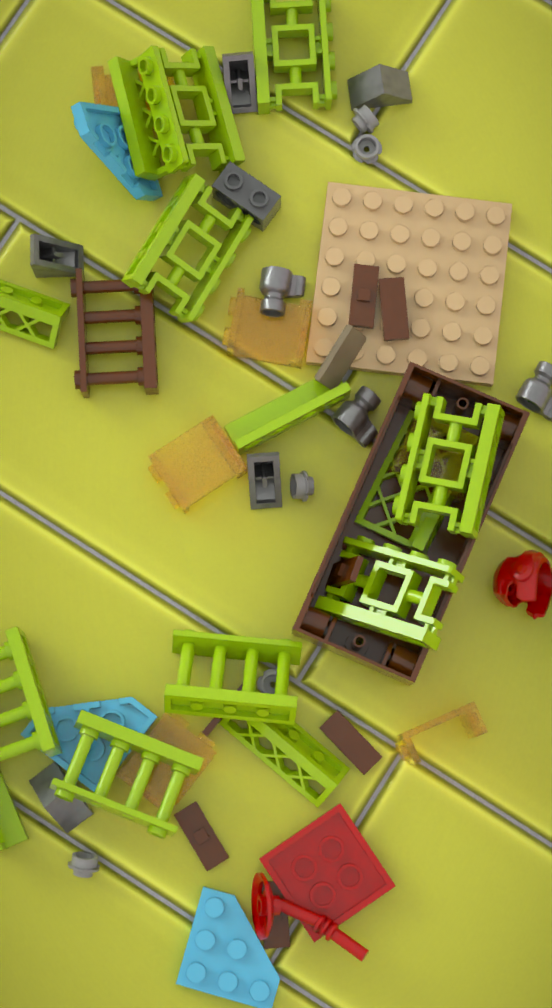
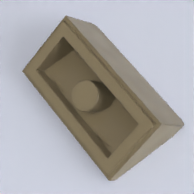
M346 325L316 373L315 380L329 389L337 387L366 342V337L353 326Z

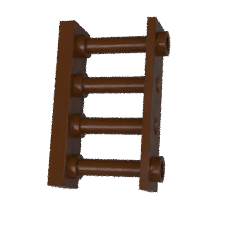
M75 268L76 279H70L71 297H77L80 370L74 371L75 389L81 390L83 398H90V385L138 383L139 386H144L146 395L159 394L154 287L149 294L143 295L136 287L130 288L123 283L122 279L85 281L82 268ZM134 291V294H140V306H135V309L86 312V294ZM135 322L136 325H141L142 336H136V340L87 341V324ZM131 352L143 355V367H138L137 370L89 373L88 355Z

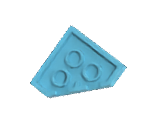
M78 102L71 106L74 125L82 140L136 200L155 201L163 197L158 180L151 181L135 176L119 107L87 102Z
M133 697L49 707L62 749L61 754L50 758L66 771L68 770L81 737L79 734L80 729L74 727L81 709L142 734L148 731L158 716ZM33 720L30 721L20 734L24 738L32 736V732L36 731ZM98 737L97 741L93 740L78 778L81 783L93 792H95L112 749L109 746L110 741ZM129 749L128 753L124 752L119 767L132 750Z
M203 886L176 984L253 1007L272 1008L280 977L240 903L233 894Z

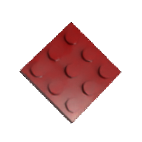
M341 803L259 858L286 900L320 916L325 914L327 916L326 920H333V925L335 923L342 924L396 886ZM300 921L314 942L322 938L319 935L320 931L314 932L313 926Z

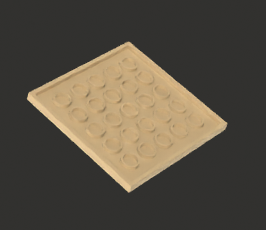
M328 182L306 365L321 366L345 326L349 323L354 264L379 266L378 280L404 277L410 338L409 340L384 341L378 282L374 328L354 327L366 337V342L348 370L404 376L411 361L459 383L492 387L512 204Z

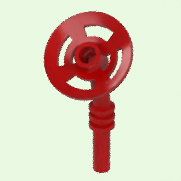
M259 872L255 874L252 883L251 907L253 924L259 940H267L272 929L274 916L280 915L282 912L313 926L314 932L320 931L319 935L321 937L325 935V940L334 941L361 962L365 959L369 950L338 929L339 924L335 923L333 925V920H326L327 916L325 914L320 916L284 898H280L279 895H273L264 873ZM263 884H264L265 890H264V892H263V894H262V887H263Z

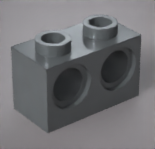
M231 161L212 185L214 199L230 210L238 207L244 215L250 214L254 217L251 224L262 232L281 208V195Z

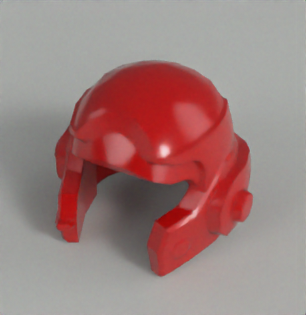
M535 550L525 551L516 557H507L498 565L494 573L492 582L494 595L507 607L515 608L520 603H527V615L533 617L534 620L537 617H544L552 597V568L548 559L543 553Z

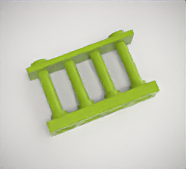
M17 626L5 630L8 641L4 642V646L0 647V661L7 658L14 660L17 671L13 672V676L0 680V694L16 688L19 690L23 689L27 701L22 702L23 706L1 713L0 728L28 718V720H33L36 731L32 732V736L1 747L0 762L36 748L38 751L42 750L49 757L61 754L62 749L26 635Z
M173 629L172 653L181 654L177 684H166L164 713L295 725L298 696L288 695L290 665H300L302 642L290 639L277 640L196 632L190 629ZM194 655L213 657L210 686L208 688L190 686ZM226 658L245 660L241 691L222 689ZM258 661L277 663L275 694L255 692Z
M81 709L74 725L75 728L80 729L79 734L81 737L63 781L53 778L49 788L55 790L54 796L68 802H73L75 798L148 827L147 832L153 836L165 839L166 835L172 837L177 832L178 826L168 823L183 781L190 774L196 775L200 771L204 758ZM98 737L110 741L109 746L112 749L95 792L92 793L75 785L93 740L97 741ZM130 749L141 754L142 762L126 804L123 805L106 797L124 752L128 753ZM160 761L172 766L170 770L173 773L155 818L137 809L154 765H158Z

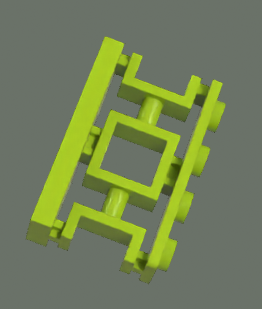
M251 0L258 115L270 114L271 109L282 111V96L312 95L313 109L325 107V110H331L332 100L337 99V82L331 81L330 71L335 70L334 51L329 52L328 41H333L332 22L327 23L326 13L331 12V0L276 2V0ZM313 1L318 3L320 36H315L314 23L298 24V14L313 13ZM265 3H269L270 16L286 15V25L271 26V38H266ZM308 37L309 59H279L278 38ZM321 58L324 94H319L318 82L302 83V72L316 71L317 59ZM268 61H273L274 74L289 73L290 83L275 84V97H270Z
M151 45L138 57V71L143 80L146 100L150 106L154 130L159 139L162 159L165 162L168 174H174L179 169L182 172H187L196 165L195 157H209L212 171H219V173H222L230 161L237 166L245 161V156L214 46H203L198 51L195 48H190L181 56L182 62H168L165 48ZM166 76L173 77L175 85H168ZM186 77H193L195 85H188ZM179 99L193 100L198 120H184ZM208 133L211 143H204L202 134ZM182 134H189L191 143L184 144Z
M196 173L184 177L121 280L130 288L136 287L139 289V292L143 295L149 294L153 287L157 285L174 297L176 301L168 313L177 316V320L181 323L196 321L205 309L204 301L220 285L221 279H219V276L224 268L227 269L235 260L236 253L234 251L239 243H243L252 231L250 225L254 220V217L250 214L244 215L238 207L231 209L225 217L206 203L213 188L209 185H204L206 180ZM190 206L204 215L199 226L189 219L182 220ZM214 224L225 231L231 229L222 244L209 235ZM186 233L207 247L195 269L174 254ZM158 258H161L173 267L167 279L156 271L150 273ZM183 275L193 282L199 281L191 296L177 287Z
M424 393L422 402L418 401L415 406L414 420L417 421L415 432H411L408 437L407 451L410 454L408 463L403 464L400 471V483L403 484L400 496L396 495L394 499L392 513L395 515V520L401 525L407 526L409 524L414 527H419L422 512L450 517L447 527L449 533L461 534L466 538L477 540L505 412L501 405L487 403V406L482 403H475L472 418L445 414L446 399L441 396L432 397L431 394ZM432 416L436 423L449 425L446 440L428 437ZM484 417L475 456L476 449L472 444L459 442L462 427L480 430ZM436 449L464 454L458 482L430 477ZM470 480L463 514L458 508L445 506L448 490L466 493ZM417 482L423 486L435 488L432 503L413 501Z
M358 535L357 539L345 536L343 543L347 545V548L340 553L343 559L346 560L362 554L379 560L375 561L370 576L364 575L369 561L364 558L356 582L341 586L340 589L327 585L325 592L328 593L327 596L319 595L314 607L331 614L333 617H338L337 620L437 651L441 638L436 633L438 630H442L444 624L431 616L441 591L444 590L456 594L458 590L457 582L463 583L465 577L456 570L457 565L442 558H438L437 562L431 561L427 555L411 550L410 554H406L399 547L389 543H384L383 547L375 545V541ZM412 569L434 575L430 576L424 592L417 591L422 577ZM387 574L404 578L394 605L377 601ZM358 587H362L364 590L359 602L369 608V610L340 602V599L352 603ZM414 603L418 605L413 619L424 625V627L392 617L406 619L411 604Z

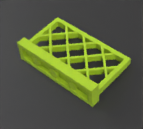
M409 410L354 522L402 546L426 555L445 516L422 512L419 527L414 528L408 540L396 534L393 523L397 521L395 517H390L386 506L387 502L393 501L396 495L400 496L401 492L383 497L380 489L384 480L395 476L402 489L403 483H400L401 469H397L394 459L398 452L407 450V443L403 445L402 443L405 436L408 441V430L414 420V411ZM432 419L428 437L440 438L446 436L449 427L436 423ZM431 428L439 432L433 434ZM461 432L459 442L472 444L476 449V454L479 437L468 432L466 434ZM436 449L437 456H435L433 463L437 461L440 463L442 473L439 478L458 482L464 454L452 451L440 454L439 450ZM449 458L446 465L444 466L442 460ZM391 465H392L394 471L388 473V471H389V469H390V467H391ZM416 486L415 492L425 489L429 499L427 503H432L435 488L432 494H430L429 486ZM448 490L445 506L450 507L457 493L456 491ZM377 493H378L379 496H380V499L374 501V499H375V497H376V495H377ZM383 505L388 520L377 524L365 520L370 508ZM390 525L392 532L382 527Z

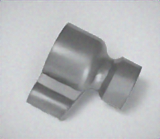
M264 267L261 271L259 288L265 298L261 300L260 313L268 317L284 316L286 304L283 298L304 297L306 277L293 275L292 271L283 267Z
M539 361L534 370V378H528L524 381L515 398L525 408L541 414L545 419L552 422V389L550 388L552 385V364Z
M362 386L356 392L355 399L353 401H345L331 418L341 430L353 437L362 447L366 448L378 434L367 414L369 411H374L381 403V400L368 387Z

